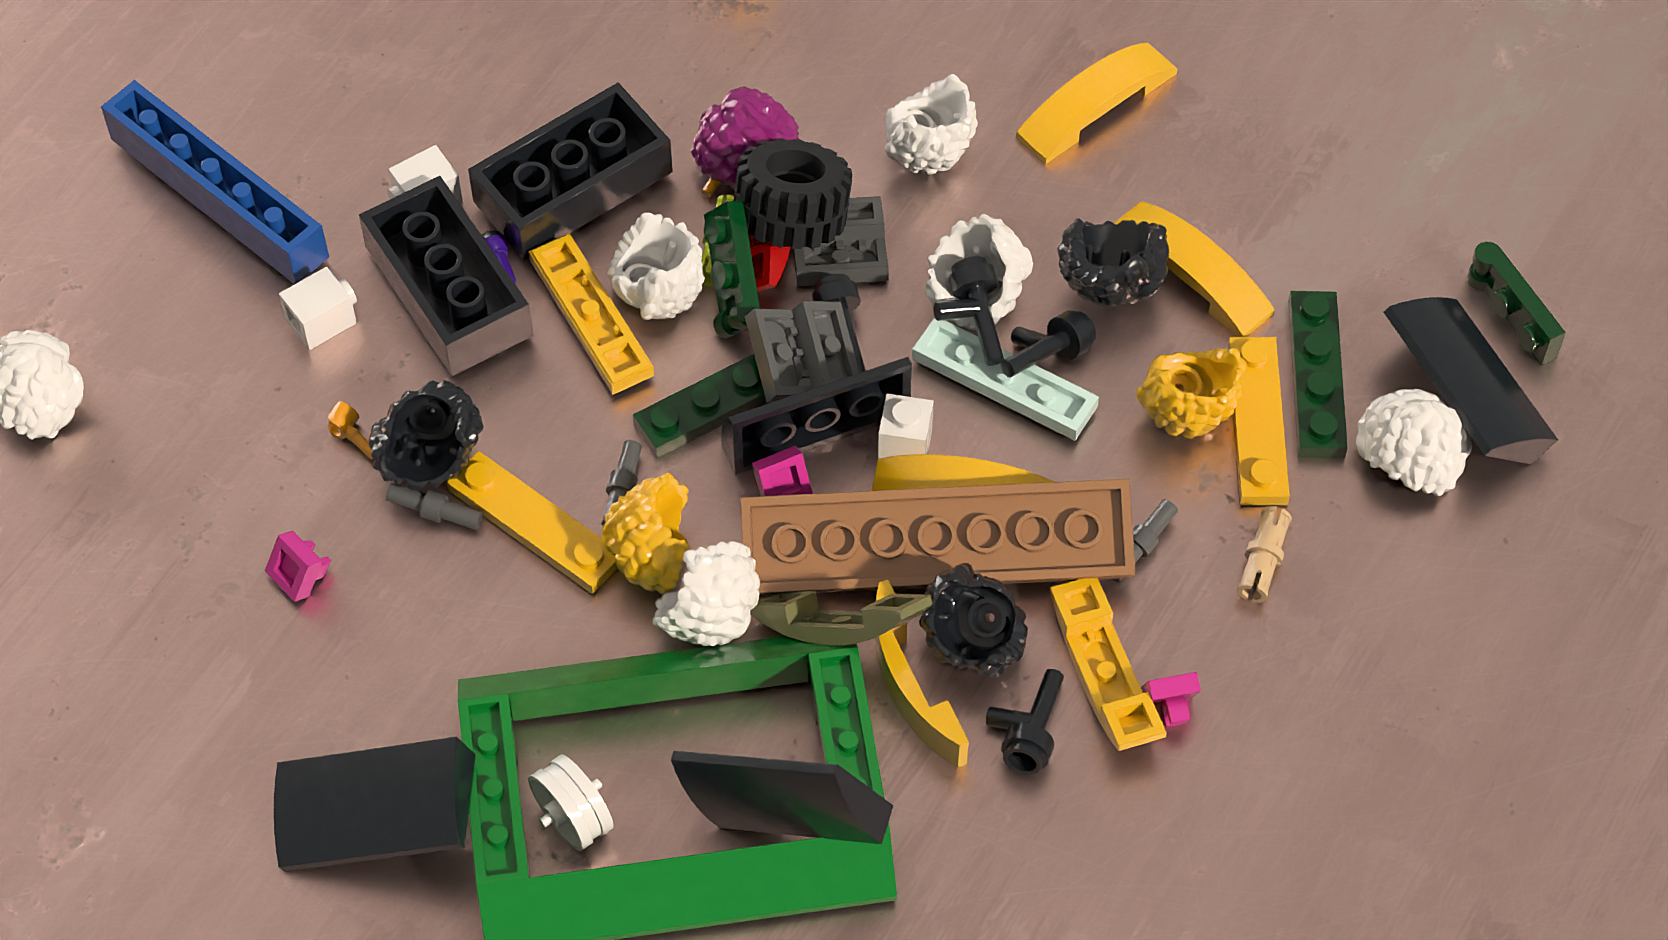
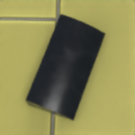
M1447 297L1414 299L1391 305L1383 312L1448 405L1456 411L1461 423L1484 456L1532 464L1558 441V438L1457 299Z
M904 357L725 418L722 424L721 446L734 474L737 475L752 470L753 462L796 446L801 452H805L880 426L886 394L911 397L912 363L909 357Z
M456 736L277 762L274 788V835L278 867L283 871L464 848L476 754Z
M673 751L671 757L675 773L691 801L708 820L719 828L814 838L823 837L826 839L882 844L894 805L838 764Z

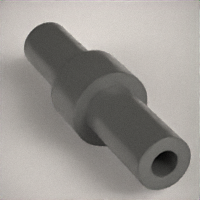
M624 441L617 469L610 473L606 487V493L609 495L602 519V526L606 523L605 515L609 513L610 505L618 502L620 496H625L627 491L632 490L637 485L638 478L635 475L642 445L636 441Z
M391 483L386 494V501L419 511L420 517L438 523L444 519L477 530L482 520L483 512L448 501V495L428 490L427 493H423Z
M1163 499L1143 524H1136L1134 526L1135 563L1140 557H1147L1159 543L1158 535L1177 514L1178 508L1171 501ZM1123 578L1112 579V580H1114V581H1116V582H1120Z

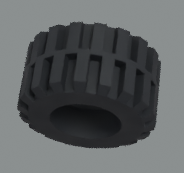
M773 139L771 142L763 141L757 143L756 147H749L744 151V155L740 156L738 161L734 201H743L748 234L754 235V239L762 243L771 242L772 246L780 248L791 247L792 249H802V247L815 248L820 247L821 243L828 244L834 241L835 236H840L844 231L847 220L853 175L851 168L847 167V161L842 157H838L837 153L829 148H823L820 144L805 142L800 139Z

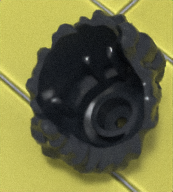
M1080 218L1075 219L1074 223L1064 230L1062 242L1057 248L1060 272L1072 290L1077 291V294L1083 299L1092 301L1097 305L1114 307L1127 303L1134 304L1139 300L1149 298L1161 288L1163 281L1167 277L1168 267L1166 263L1169 258L1167 229L1163 225H1158L1157 223L1149 224L1146 221H1142L1138 225L1135 220H1123L1118 224L1106 221L1103 224L1094 225L1088 221L1083 222Z
M432 380L423 385L419 391L404 392L399 401L393 402L390 405L387 417L375 422L371 428L368 443L372 450L371 457L374 459L373 469L380 472L384 481H394L396 485L407 486L411 490L422 489L428 483L433 487H438L447 479H457L462 471V467L468 465L470 452L479 441L478 434L484 428L479 409L473 404L471 397L462 388L446 380L440 383Z
M969 563L956 565L951 570L942 571L936 575L935 580L926 587L927 590L925 592V595H931L932 605L922 613L923 615L919 620L920 627L927 633V646L935 649L936 658L939 662L950 663L955 670L967 668L976 675L983 674L993 679L1000 677L1004 673L1005 668L1021 659L1026 647L1028 627L1024 624L1026 614L1020 607L1015 605L1014 593L1006 589L1001 581L995 578L982 576L979 573L975 574L972 565ZM991 613L995 617L993 622L989 619Z

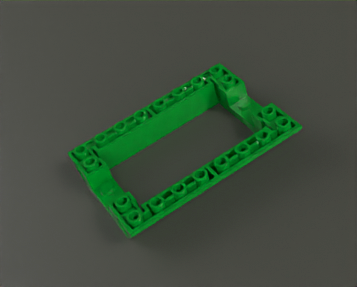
M782 636L458 679L461 739L476 754L469 817L484 940H616L897 900L889 823L882 844L818 837L536 877L530 876L512 718L513 721L809 682L810 667L812 704L816 725H819L825 763L838 764L884 798L857 644L819 645Z

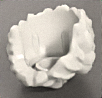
M951 74L944 80L931 83L922 92H917L913 97L908 96L905 100L897 102L894 107L889 108L885 116L886 139L888 140L885 146L886 155L892 160H896L904 168H910L913 173L921 171L924 175H932L937 171L949 170L965 153V149L969 147V142L975 135V128L978 124L975 110L976 104L973 101H969L967 85L961 82L955 74Z
M643 213L641 217L637 218L636 224L632 225L630 230L623 234L622 240L617 244L618 249L615 250L614 257L610 260L607 275L611 279V285L615 293L625 303L639 308L641 318L644 320L675 318L676 314L687 311L701 292L702 283L705 279L702 274V249L698 245V238L687 231L684 222L675 226L670 218H663L661 214Z
M982 214L979 219L972 217L969 223L962 220L958 221L952 227L950 237L943 235L940 238V245L935 250V253L928 258L931 268L928 270L930 279L926 281V295L932 302V309L935 302L960 300L952 294L949 283V275L952 273L951 267L956 262L974 256L985 257L987 262L994 267L998 281L997 288L987 294L993 320L996 324L1001 317H1004L1014 309L1016 305L1015 299L1022 291L1021 281L1031 274L1033 262L1029 249L1022 245V242L1014 234L1013 230L1006 226L1001 219H994L986 214ZM973 317L949 320L958 327L965 326L968 330H976Z
M26 330L25 332L13 331L0 339V424L3 428L15 427L18 434H26L32 440L44 436L52 439L58 434L59 429L70 423L75 414V408L83 400L84 386L80 372L68 362L70 353L67 343L53 337L49 333H42L36 330Z
M1401 389L1395 393L1380 396L1370 403V406L1366 408L1365 414L1357 422L1358 434L1355 443L1361 458L1370 462V467H1380L1388 473L1389 478L1393 480L1400 478L1404 486L1416 492L1422 488V491L1426 494L1433 493V495L1441 496L1444 492H1448L1455 487L1456 480L1462 474L1466 458L1472 450L1471 436L1461 423L1456 411L1447 407L1446 403L1438 395L1421 389Z
M729 541L728 543L719 542L716 545H710L707 549L699 547L697 550L686 551L683 555V561L687 564L688 572L684 574L682 579L684 587L677 592H667L657 599L655 605L658 610L653 618V625L661 628L672 638L703 646L724 645L732 639L741 637L749 627L751 621L750 610L758 604L760 579L755 572L756 560L750 557V548L742 543Z

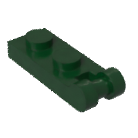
M727 201L704 214V236L709 245L712 264L711 281L716 289L719 314L715 316L713 326L718 336L724 339L733 338L742 331L748 330L745 316L753 309H760L743 201Z
M1493 242L1478 244L1473 254V263L1467 275L1469 285L1477 290H1484L1491 299L1495 312L1500 317L1506 318L1516 331L1521 346L1526 351L1532 352L1541 365L1557 359L1566 334L1564 329L1497 244Z

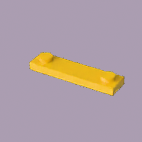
M570 233L528 251L530 262L612 395L653 377V365Z
M1229 337L1228 350L1237 348L1240 357L1247 364V368L1241 377L1243 394L1238 400L1233 413L1240 505H1288L1290 494L1276 337Z
M478 451L468 461V465L462 467V471L457 479H450L447 482L449 492L473 509L483 512L485 518L592 595L618 569L615 556L605 548L600 536L482 452Z

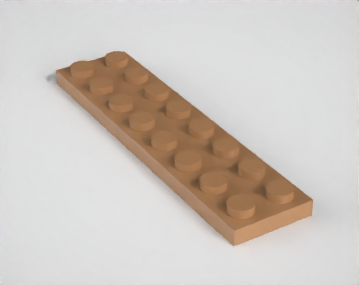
M1130 478L740 497L742 544L750 548V557L756 560L755 572L760 579L759 596L797 591L826 593L878 590L879 582L887 579L893 589L926 588L935 580L936 575L940 572L951 570L956 565L962 563L971 564L975 574L979 573L982 576L995 578L1001 581L1002 584L1075 581L1092 578H1135L1136 575Z

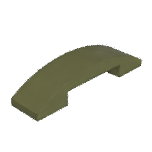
M797 591L770 594L759 599L758 604L750 610V615L771 629L800 641L829 646L849 645L873 639L914 619L932 605L931 595L890 594L861 608V612L819 610L816 591Z

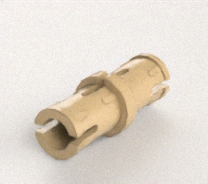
M1267 506L1261 511V519L1255 539L1248 543L1245 551V557L1248 561L1240 584L1237 587V594L1246 601L1253 584L1256 585V589L1251 602L1263 603L1268 598V590L1274 570L1281 566L1284 558L1282 544L1292 521V516L1285 509L1281 510L1276 525L1273 524L1277 510L1276 506Z

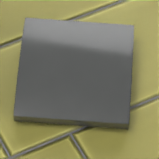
M881 196L850 198L846 226H844V231L840 236H835V240L828 244L821 243L820 247L794 249L797 286L814 285L818 280L834 274L848 275L850 281L855 283L889 281Z
M802 301L794 309H753L745 316L767 403L860 373L841 302Z

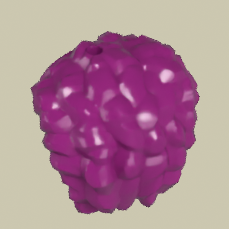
M746 86L730 90L720 105L714 104L702 112L699 129L693 139L694 146L691 154L695 158L696 165L701 167L703 174H709L712 180L730 185L735 190L738 161L740 156L744 155V151L749 147H756L757 143L763 141L799 139V132L797 131L799 126L795 122L794 117L784 109L783 105L776 102L768 93H762L758 89H750Z

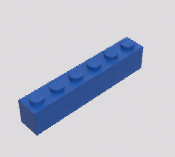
M133 80L101 106L112 141L292 283L296 284L306 278L329 258L323 227L320 223L136 80Z

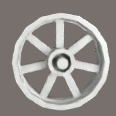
M561 754L552 760L547 768L544 770L539 769L528 777L529 786L534 798L545 814L539 819L543 827L551 823L561 837L577 851H582L593 843L594 838L597 836L601 837L614 828L610 812L597 791L602 787L601 782L597 778L591 782L579 766L569 757Z

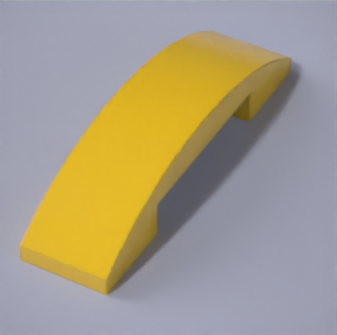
M1148 42L1135 44L1116 51L1079 73L1050 96L1016 131V138L1046 165L1079 142L1080 130L1137 91L1146 96L1175 76L1177 68Z
M1140 201L1114 222V224H1118L1123 220H1135L1137 225L1142 221H1146L1149 224L1157 223L1158 225L1165 226L1167 229V243L1169 245V258L1166 263L1168 269L1209 301L1208 313L1237 337L1249 336L1274 315L1275 309L1247 273L1210 238L1173 213L1153 204Z
M914 454L878 459L871 491L1046 483L1054 481L1020 468L987 460L951 455Z
M1098 578L1078 579L1050 587V595L1055 613L1082 687L1102 728L1116 749L1121 751L1166 738V730L1149 692H1142L1112 624L1113 611Z
M888 579L881 581L878 585L876 601L890 594H895ZM908 622L875 637L877 657L883 680L904 720L916 735L943 759L956 767L966 765L969 741L949 701L947 700L929 707L899 646L907 642Z

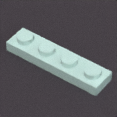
M934 318L912 349V360L1074 441L1098 407L1099 396L1036 365L1011 378L1005 376L1001 370V363L993 366L986 365L978 336L945 320L937 321ZM1002 349L1004 360L1014 355Z

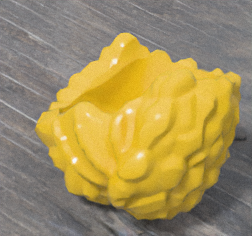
M1217 348L1216 350L1210 349L1208 352L1199 351L1195 353L1190 351L1187 353L1175 352L1172 355H1160L1152 361L1146 380L1136 390L1137 400L1146 409L1150 419L1155 420L1156 426L1158 428L1165 427V431L1169 435L1178 436L1180 434L1185 438L1191 439L1195 436H1202L1215 429L1220 422L1226 421L1234 413V408L1243 394L1241 377L1247 368V364L1240 357L1237 348L1229 350Z
M668 472L656 478L643 480L642 483L634 486L632 490L627 491L625 496H620L618 502L610 505V511L605 515L606 523L603 525L601 534L605 548L613 553L619 571L625 574L626 579L632 584L641 585L650 592L657 590L660 594L671 592L676 587V582L680 579V572L683 567V555L690 548L686 537L679 531L681 511L688 501L687 494L689 490L686 485L678 484V481Z

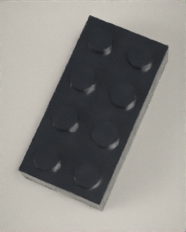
M618 82L470 167L468 173L473 202L494 227L507 238L508 243L524 261L529 258L528 251L575 231L673 173L671 140Z
M441 176L433 178L359 214L365 247L451 376L534 336L529 303Z

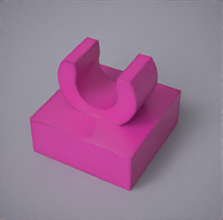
M796 446L752 463L761 496L813 494L803 454Z
M294 531L278 535L265 572L296 602L310 596L315 580L321 579L326 575L331 559L329 557L320 559L313 552L316 545L313 541H303Z
M1197 672L1150 680L1141 686L1143 693L1149 692L1154 705L1161 704L1165 727L1185 724V721H1189L1190 713L1186 699L1193 698L1201 692Z

